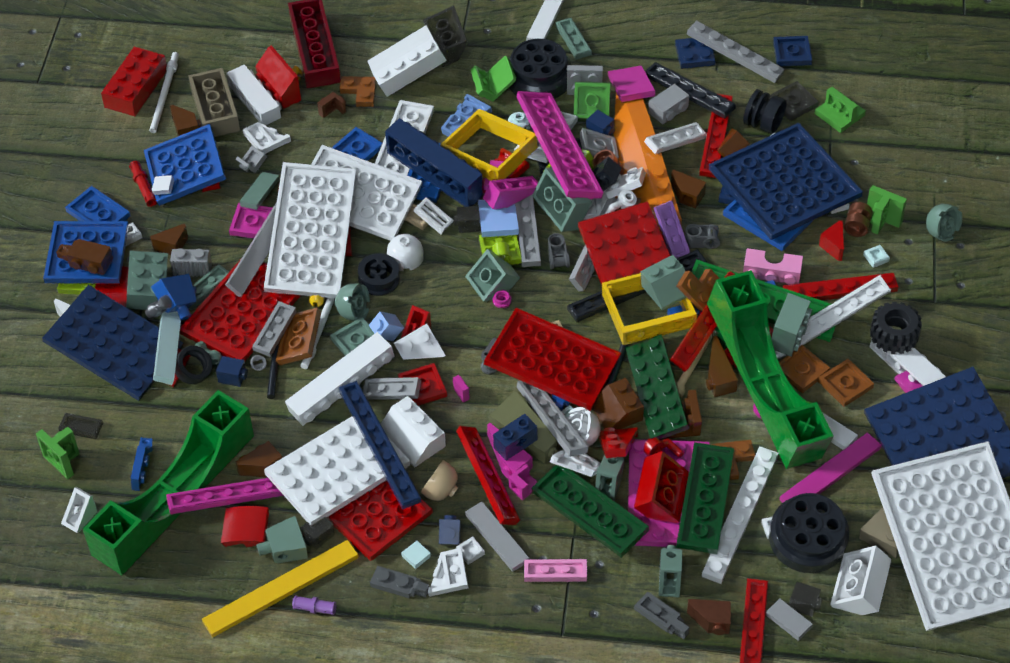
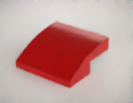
M261 506L226 508L221 544L224 547L238 544L252 547L265 542L269 508Z

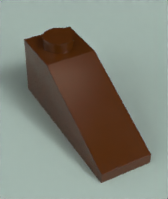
M717 336L713 337L709 373L706 380L707 389L712 391L715 398L737 392L738 379Z

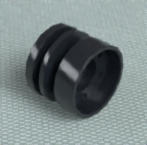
M756 89L747 103L743 117L744 124L752 125L754 128H757L760 124L762 131L770 134L775 133L783 120L787 100L778 96H773L770 99L769 93H763L762 90Z

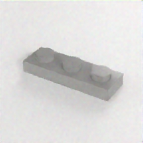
M278 301L253 344V351L271 357L297 312L296 307Z
M418 377L366 379L363 393L367 400L404 399L407 396L411 399H418L421 380Z

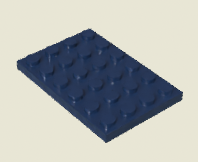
M90 285L81 292L42 337V342L138 401L155 382L153 376L159 327ZM178 340V349H182L184 344L180 340Z

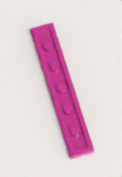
M867 432L782 494L780 501L783 503L794 496L804 493H822L879 451L881 444Z
M269 478L166 494L170 514L284 495Z

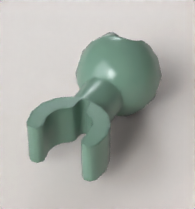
M202 341L195 344L209 353L213 365L219 364L222 357L219 351H210Z

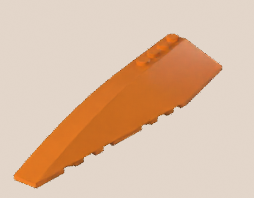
M616 93L614 137L618 150V160L624 167V174L635 167L637 169L644 168L646 174L642 186L631 191L636 195V198L641 199L640 203L648 201L663 237L654 207L668 201H673L681 225L682 219L662 154H654L644 142L646 137L655 135L643 98L621 102Z

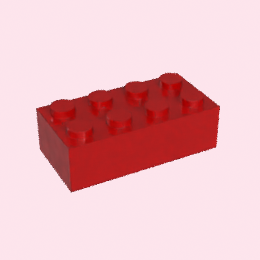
M134 46L101 92L104 108L135 117L167 72L165 55Z

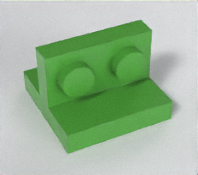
M575 82L574 115L578 116V118H589L596 110H599L609 116L610 83Z
M833 87L827 89L825 103L815 109V115L840 133L864 117L866 112L854 101Z
M872 185L867 202L873 211L870 224H872L871 232L879 234L885 222L899 228L903 221L907 199Z
M66 427L51 438L41 429L36 433V437L43 457L66 479H69L74 475L70 461L80 454L73 431Z

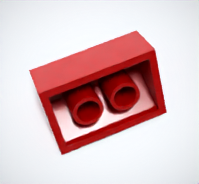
M272 45L269 46L255 66V77L257 80H261L266 91L269 90L273 99L280 103L282 109H285L301 101L298 76Z
M663 451L645 457L634 508L647 518L678 523L680 521L689 471Z

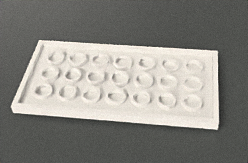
M283 162L264 292L305 296L319 295L327 298H335L342 284L356 169Z

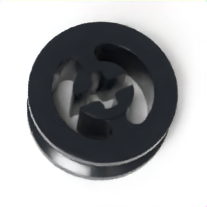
M376 253L368 255L358 265V282L367 287L370 295H387L393 292L399 285V265L393 257L387 254Z

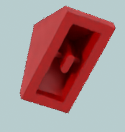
M841 220L821 233L819 246L838 261H842L844 251L843 221Z
M412 305L401 338L425 324L431 330L430 312Z

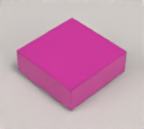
M461 376L453 377L454 391L463 403L468 401L470 398L469 387Z

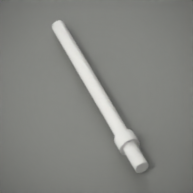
M177 52L172 53L171 60L166 67L167 73L149 130L151 133H156L172 77L178 67L179 54Z
M327 298L320 317L312 357L302 360L301 368L308 369L311 359L314 358L316 354L317 343L319 341V338L321 336V333L323 331V328L325 326V323L327 321L335 298Z

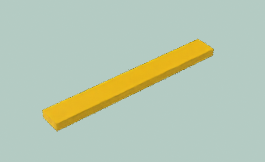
M346 540L202 618V622L213 638L358 559V554L350 542Z

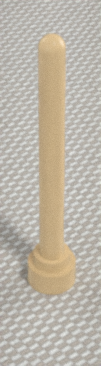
M713 332L689 369L683 372L678 382H676L681 398L685 393L687 380L713 338Z

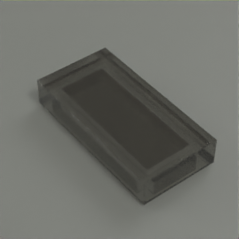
M65 413L58 429L60 432L69 427L76 436L97 439L103 426V421Z

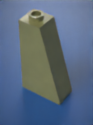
M514 391L489 415L490 423L500 430L523 414H526L537 425L538 440L523 450L545 464L551 459L553 454L558 452L557 440L518 392Z

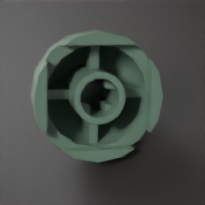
M938 204L934 206L927 214L926 227L928 232L940 241L948 242L955 237L952 234L961 228L962 212L958 211V207L951 204Z
M359 283L343 286L335 297V306L339 314L350 321H356L361 317L366 318L369 308H366V302H370L367 287Z

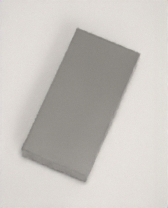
M781 599L766 611L768 618L798 641L812 628L813 624Z

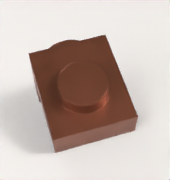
M334 92L317 102L319 115L323 118L336 109L342 114L346 112L344 98Z

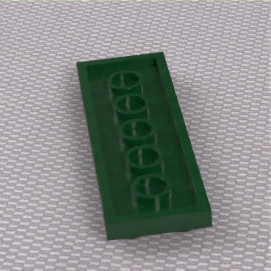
M662 334L627 347L626 351L639 400L644 406L643 414L650 438L662 440L690 429Z
M694 442L676 548L718 554L734 448Z
M555 465L531 488L532 493L621 558L649 531L647 524L573 471L562 466Z

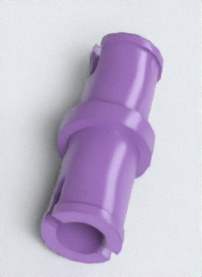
M296 595L292 602L293 609L310 611L312 614L319 612L334 615L337 606L334 601L319 600L318 597L305 598Z

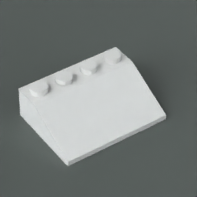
M425 25L368 60V64L379 86L388 97L447 60Z

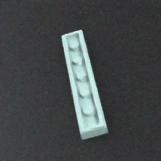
M177 311L171 313L163 312L161 314L153 376L154 381L172 385L174 382L181 320Z

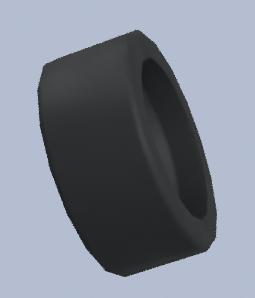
M198 346L183 348L177 355L176 376L187 384L201 383L211 373L213 367L209 353ZM185 356L196 357L203 366L202 373L199 375L189 373L183 365V358Z

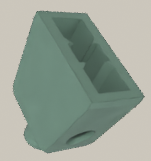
M604 455L597 470L595 488L615 502L623 477L625 459L623 457L606 458ZM612 478L610 485L606 484V480Z
M295 516L265 530L267 541L256 544L259 556L271 553L275 563L308 558L306 545Z
M668 545L661 549L659 596L680 597L682 550L677 549L674 545ZM667 572L674 573V578L667 579Z

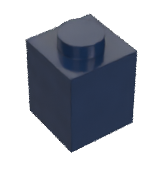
M596 110L586 119V129L612 136L615 130L614 119Z
M222 356L216 370L218 383L241 387L243 380H246L248 375V369L245 367L244 360Z

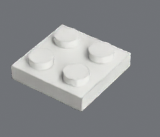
M635 167L624 175L619 174L617 181L606 190L608 199L618 196L623 190L631 191L641 187L646 174L644 168L637 169Z

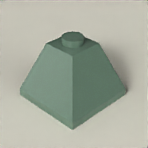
M489 249L484 252L465 276L484 302L493 299L497 291L504 290L509 292L520 279L510 264Z

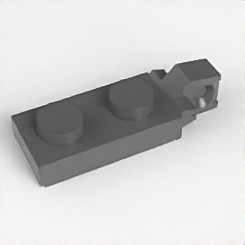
M377 566L370 581V587L406 598L414 597L415 595L426 598L429 585L421 582V579L380 566Z
M647 592L634 605L635 611L671 635L675 633L682 639H685L689 634V627L684 624L681 614L651 593Z

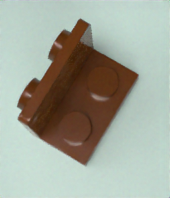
M688 390L687 398H684V402H682L690 429L664 439L701 436L702 420L696 390Z

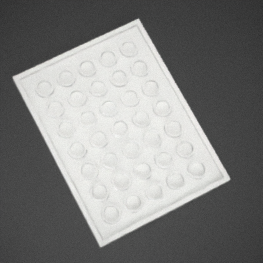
M989 442L873 470L871 474L926 631L1010 609V499Z

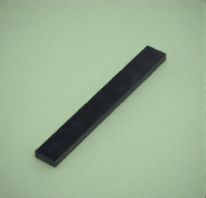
M698 249L676 258L685 271L691 272L696 259L707 263ZM643 289L612 298L616 306L644 294L646 291ZM602 291L567 305V310L576 323L608 309L602 296Z

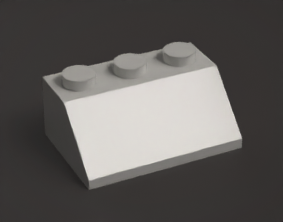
M409 396L393 405L381 422V426L388 438L410 460V464L414 468L446 447L445 433Z
M877 546L844 553L830 606L859 615L879 612L891 558Z

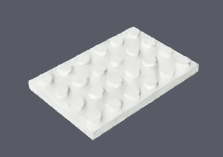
M321 145L311 164L356 169L349 226L390 241L397 236L422 186L421 180Z
M353 417L348 418L264 469L265 475L311 527L386 481ZM390 440L404 468L410 466V460Z

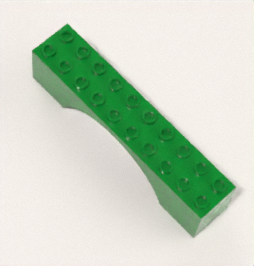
M752 270L717 279L707 306L785 468L789 469L822 459L834 436L818 403L803 399L793 389L782 371L770 336L767 300Z
M217 390L192 416L186 439L176 458L162 477L147 491L130 501L114 502L110 500L83 528L91 556L122 576L181 514H170L166 494L205 488L254 437L249 408Z

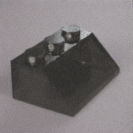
M453 5L423 20L424 25L428 27L447 60L441 64L442 67L458 61L468 44Z

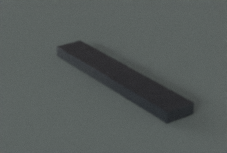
M657 62L653 63L645 71L649 79L666 88L676 84L689 95L690 101L724 119L736 109L735 103Z

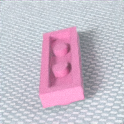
M587 559L524 560V582L587 581Z

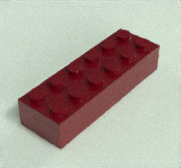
M301 0L288 3L290 21L306 88L340 83L339 65L322 0Z

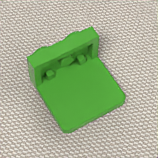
M504 56L488 72L477 66L471 69L477 94L492 102L516 80L510 59L507 56Z

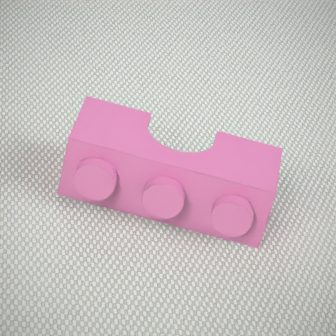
M747 248L743 272L752 270L755 278L758 280H774V282L799 284L803 256L784 254V258L780 263L772 264L765 259V251Z

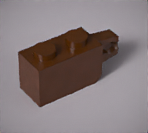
M81 239L75 240L72 245L61 244L56 251L57 257L68 261L70 267L89 271L93 274L104 275L113 260L110 246Z

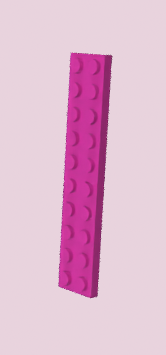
M518 91L517 99L566 196L570 198L602 199L603 190L552 94Z

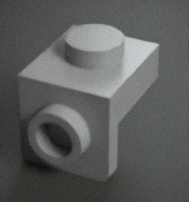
M251 146L242 159L237 156L235 160L240 163L239 167L244 171L248 172L250 170L256 173L267 158V155Z

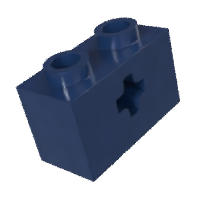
M523 414L493 434L494 449L506 461L538 440L537 425L526 414Z

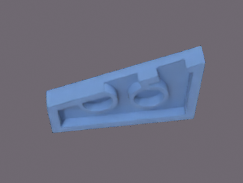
M466 94L464 102L462 104L459 103L455 114L450 115L441 127L442 134L449 137L478 109L491 114V107Z

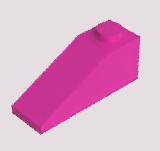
M533 176L492 180L489 182L483 199L492 209L508 208L532 195L538 182Z
M491 423L487 424V435L503 475L509 478L510 475L525 464L529 466L530 471L533 468L532 456L526 451L522 450L506 461L494 449L493 434L499 431V429Z

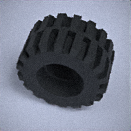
M887 302L884 303V306L880 305L878 310H875L870 329L872 342L877 343L876 347L882 348L886 353L891 351V354L896 352L904 354V351H911V348H914L919 340L922 327L921 316L918 315L916 309L913 310L912 306H906L903 302L900 304L897 302L889 304ZM889 326H896L901 329H893Z

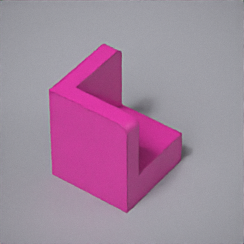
M525 464L509 476V489L521 500L532 494L531 488L537 481L529 475V466Z

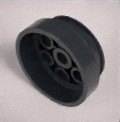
M537 38L524 41L516 46L509 58L516 77L515 82L509 89L516 96L518 91L551 93L553 98L556 99L567 91V65L572 64L565 50L558 43L548 39Z
M815 493L799 494L783 502L773 514L769 528V542L776 557L787 567L803 573H818L832 568L844 555L849 541V526L841 509L831 499ZM796 508H802L804 512H800ZM817 509H822L825 513H820ZM790 523L795 527H788L786 524ZM807 525H813L815 528L811 529ZM828 526H833L836 530H831ZM797 540H801L805 544H799L797 543ZM821 541L824 542L826 545L822 546L819 545L817 542Z

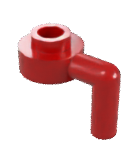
M650 438L644 444V453L647 456L661 452L666 447L678 458L684 455V451L670 439L661 441L658 438Z

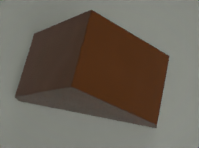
M732 128L717 151L723 157H726L747 147L750 143L737 130Z
M185 223L150 236L153 250L171 255L172 249L183 248L188 239Z

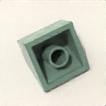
M674 255L640 271L642 287L661 310L687 298L677 287L685 269Z

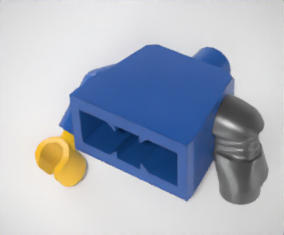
M189 274L162 278L151 286L158 300L147 306L145 314L148 318L153 319L160 316L163 312L171 313L176 311L180 320L191 317L188 308L196 303L197 289L192 285Z

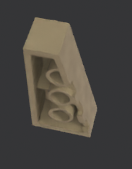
M881 508L860 529L859 539L872 546H877L883 552L897 558L899 552L884 508Z

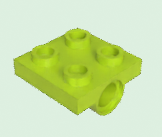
M479 235L482 255L489 249L510 265L522 263L517 235L482 237V235Z

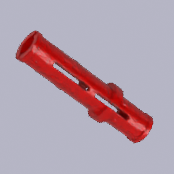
M132 161L129 168L133 173L134 182L138 184L148 207L155 206L156 198L147 180V173L143 171L139 161Z

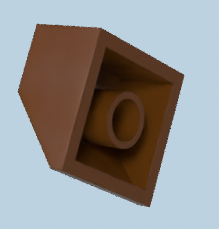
M626 378L608 384L600 392L592 408L604 429L610 427L622 429L643 421L644 406Z

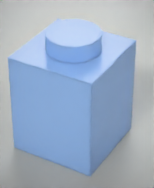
M381 311L369 324L374 334L378 332L388 341H394L404 329L396 315Z

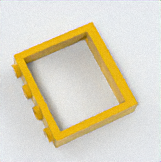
M478 109L440 144V146L450 150L459 159L465 160L471 167L478 169L482 177L487 178L489 181L506 179L538 148L535 133L481 109ZM480 128L520 145L498 168L457 150Z
M641 273L602 283V296L623 345L650 339L660 334L666 335L689 329L697 319V314L691 301L685 298L679 301L683 312L624 326L612 297L643 290Z

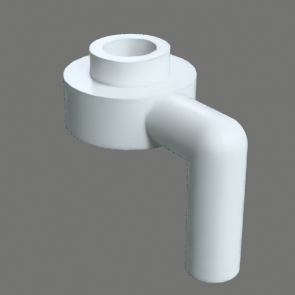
M629 190L621 191L617 201L609 205L605 214L614 212L620 207L624 209L634 206L637 201L636 195Z

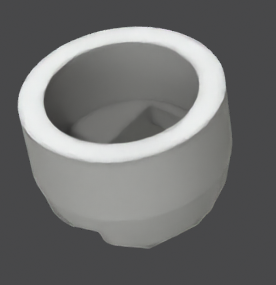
M261 355L253 356L250 361L251 367L257 371L263 370L266 367V359ZM261 359L263 361L262 363L253 364L254 361Z

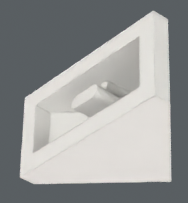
M74 487L61 524L76 533L80 532L97 513L93 496L78 487Z

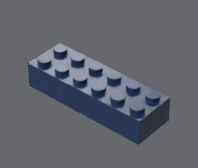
M399 118L385 131L387 153L435 187L440 188L441 191L467 209L472 207L483 196L481 172L468 165L465 160L456 157L450 150L440 146L437 141L428 138L424 132L415 129L409 122Z

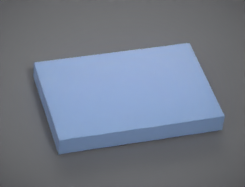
M478 200L482 237L519 234L515 204L508 208L492 209L485 200Z

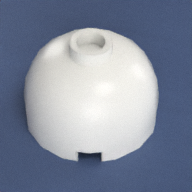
M400 234L394 237L388 244L387 255L397 261L399 271H404L403 269L408 268L414 270L423 262L424 250L421 242L415 236Z
M583 407L572 409L569 412L571 415L567 420L588 447L593 445L598 439L601 430L597 416Z

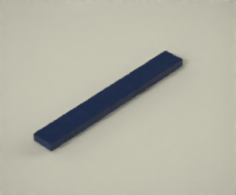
M355 381L339 387V392L401 508L405 509L421 503L418 491L358 382Z

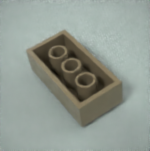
M223 68L188 75L191 92L202 127L210 124L214 137L240 131L238 116Z

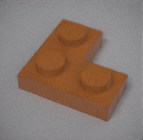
M341 76L340 94H357L356 107H374L375 77Z
M705 269L699 280L691 271H685L677 287L699 311H702L709 300L715 281L720 278L711 269Z
M751 440L712 444L734 448L729 480L739 479L736 462L754 460L755 453Z

